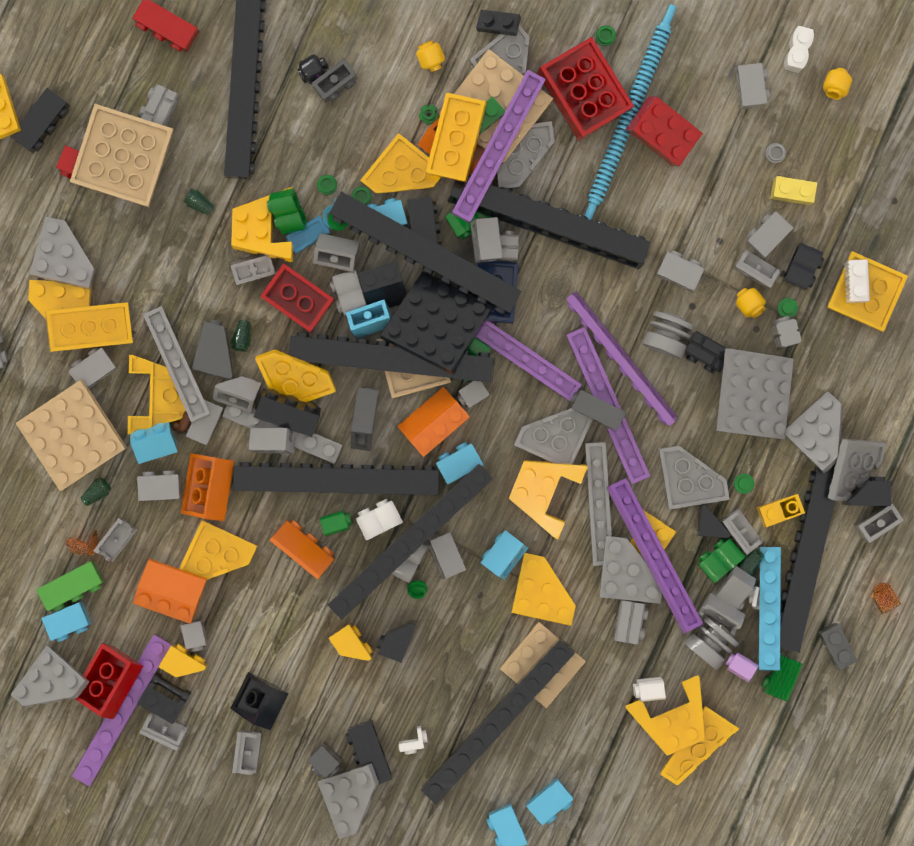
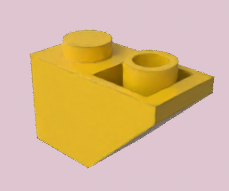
M798 494L756 507L763 527H769L805 513Z
M349 623L329 637L339 655L366 661L372 659L371 653H373V650L367 642H362L360 639L362 634L356 625L352 627Z
M173 644L160 663L159 668L174 677H180L203 671L208 667V664L205 663L206 659L200 655L195 654L193 656L189 654L185 646Z

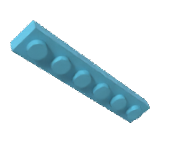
M760 547L759 670L780 671L781 547Z

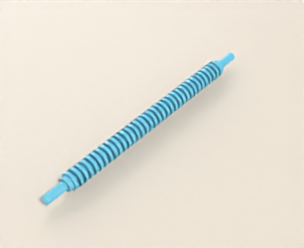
M669 4L664 19L656 26L654 35L651 38L652 40L649 43L650 45L647 48L648 50H646V55H644V60H642L643 65H640L641 70H638L639 75H636L637 80H634L635 85H632L633 90H630L631 95H628L634 107L620 116L619 124L616 125L617 129L614 130L615 134L612 135L613 139L610 140L611 144L608 145L609 149L606 150L607 154L604 155L606 159L602 160L604 164L600 165L602 169L598 170L600 174L596 175L598 179L594 180L596 184L592 185L594 189L590 190L593 194L588 195V202L590 203L584 215L588 220H592L596 207L604 201L603 198H605V193L608 191L607 188L610 186L608 183L612 181L610 178L614 176L612 173L616 171L614 168H617L618 165L616 163L620 161L618 158L622 156L620 153L624 151L622 148L626 146L624 143L628 141L626 138L630 136L629 132L625 129L641 108V104H643L644 100L642 99H645L644 94H647L646 89H649L648 84H651L650 79H653L652 74L656 72L654 69L658 67L656 64H659L671 34L670 23L677 8L675 5Z

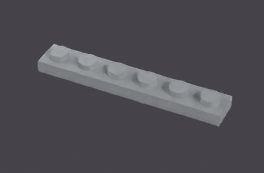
M162 306L143 314L191 423L193 424L211 416Z
M227 405L222 417L248 428H283L254 418V407L252 412L249 413ZM290 430V433L295 435L294 447L331 463H336L343 445L315 433L310 437Z
M606 442L585 443L586 465L588 466L587 485L593 566L603 564L605 536H612L610 501L607 490L609 486Z

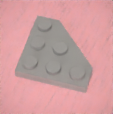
M519 25L516 36L500 34L469 59V61L475 67L489 49L522 75H525L530 37Z
M552 121L535 123L504 164L501 163L497 171L499 188L514 189L519 188L555 142Z
M45 217L29 273L30 276L90 290L95 269L66 221Z
M828 391L786 428L784 432L785 436L824 474L837 462L842 431L841 415H843L842 404Z
M570 408L523 426L514 446L552 463L573 464L592 419Z
M842 438L832 482L829 487L828 498L836 501H847L852 496L850 492L856 486L860 487L869 478L868 473L873 468H878L882 464L887 443Z
M680 446L659 449L669 510L730 500L727 480Z
M605 536L599 597L661 604L662 592L645 560L628 539Z
M47 645L11 693V696L27 708L39 704L55 703L64 699L71 700L79 697L89 681L58 652Z
M372 763L317 781L339 839L354 835L361 829L364 815L367 814L372 801V795L379 784Z

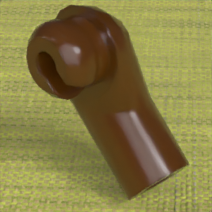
M186 411L181 421L177 420L172 425V429L177 434H183L190 427L191 421Z

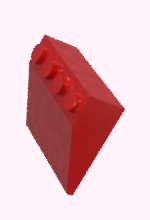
M592 37L542 65L537 71L539 76L546 79L544 86L579 142L634 107Z

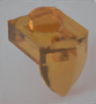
M94 530L88 543L68 537L65 545L70 547L69 551L76 554L83 552L94 555L93 550L97 546V530Z
M878 583L874 587L871 597L882 615L901 605L889 583Z

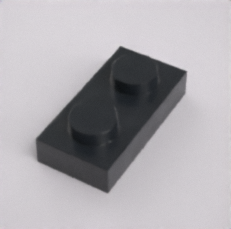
M481 10L476 29L478 32L516 36L521 17L519 14Z

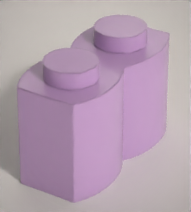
M738 652L736 655L731 654L726 662V665L729 666L728 671L748 683L759 667L758 664Z

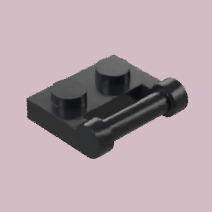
M156 672L137 704L173 725L192 692L187 689L184 691L162 678L161 674ZM156 684L180 697L179 702L177 703L154 690Z

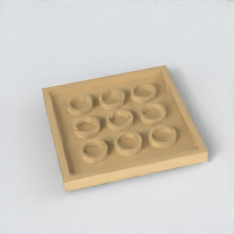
M488 49L454 94L488 101L493 96L506 111L524 75ZM540 89L502 161L503 164L553 101V98L542 89ZM502 117L478 136L477 144L484 150Z
M94 104L70 182L149 208L174 129Z
M83 379L16 422L19 430L60 492L127 449V446Z

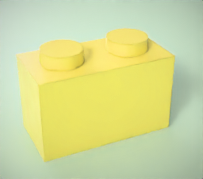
M776 176L773 179L770 199L812 205L815 201L817 182Z

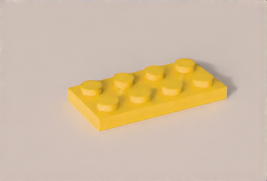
M446 92L426 169L427 174L467 183L487 105L486 101Z
M128 302L45 311L50 352L133 343Z

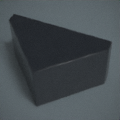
M705 504L699 506L697 535L729 538L731 534Z

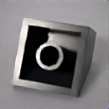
M397 261L358 273L367 305L385 300L388 307L391 308L400 305L407 295Z
M869 477V481H865L860 487H856L851 492L852 496L847 501H842V505L891 506V481H885V477Z
M412 620L387 631L385 636L381 635L376 647L380 649L379 655L402 663L417 621Z
M248 672L230 709L251 724L271 730L289 693L277 685Z

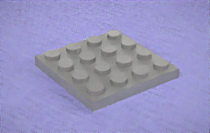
M725 349L716 431L785 440L784 432L787 425L794 359L736 349Z

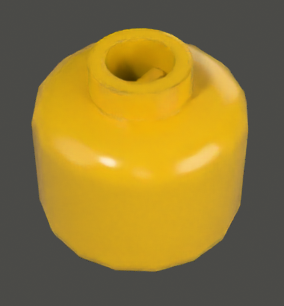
M430 40L418 46L416 57L423 70L430 69V72H434L442 68L441 63L445 61V55L438 42Z
M844 68L830 70L826 75L823 90L829 98L839 100L848 95L852 84V77Z
M744 288L738 292L735 305L745 317L756 318L765 311L766 300L757 289Z

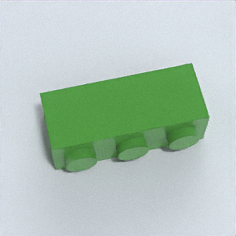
M93 560L36 589L46 610L50 611L53 609L54 612L65 608L64 603L69 600L74 603L84 598L83 593L87 591L93 593L101 589L100 584L105 581Z

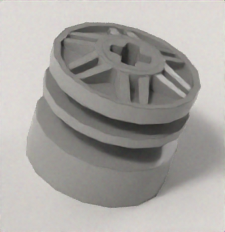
M655 311L653 317L660 320V323L651 321L650 325L656 328L657 332L647 331L642 344L660 353L682 359L687 346L679 340L680 338L690 339L691 335L683 332V330L693 332L694 325L677 315Z
M705 617L703 621L709 625V628L706 630L703 626H698L703 635L700 637L691 633L684 644L715 670H718L726 661L720 652L723 650L731 654L732 651L726 646L728 642L735 648L739 643L719 622Z

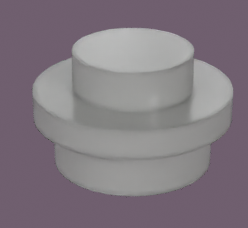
M772 143L767 147L765 155L769 162L777 164L784 160L786 150L783 145Z

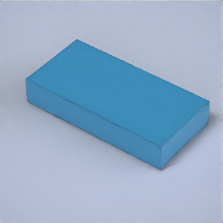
M319 215L307 223L306 229L292 232L285 237L288 242H292L295 254H298L316 243L320 233L329 235L330 231Z

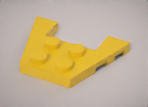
M270 195L232 209L231 246L233 249L253 254L260 253L268 255L270 258L276 259L277 257L285 259L287 262H293L292 242L272 243L273 213H270L267 208V201Z
M129 355V373L150 374L149 416H128L127 434H132L139 429L151 428L158 423L164 424L182 419L186 410L167 367L134 355Z
M524 460L509 499L554 538L559 539L566 521L547 514V509L560 477L563 476L581 484L588 466L583 464L573 465L569 463L560 464Z
M699 675L682 682L690 701L689 703L654 718H650L644 702H640V700L625 706L628 712L667 756L705 740Z

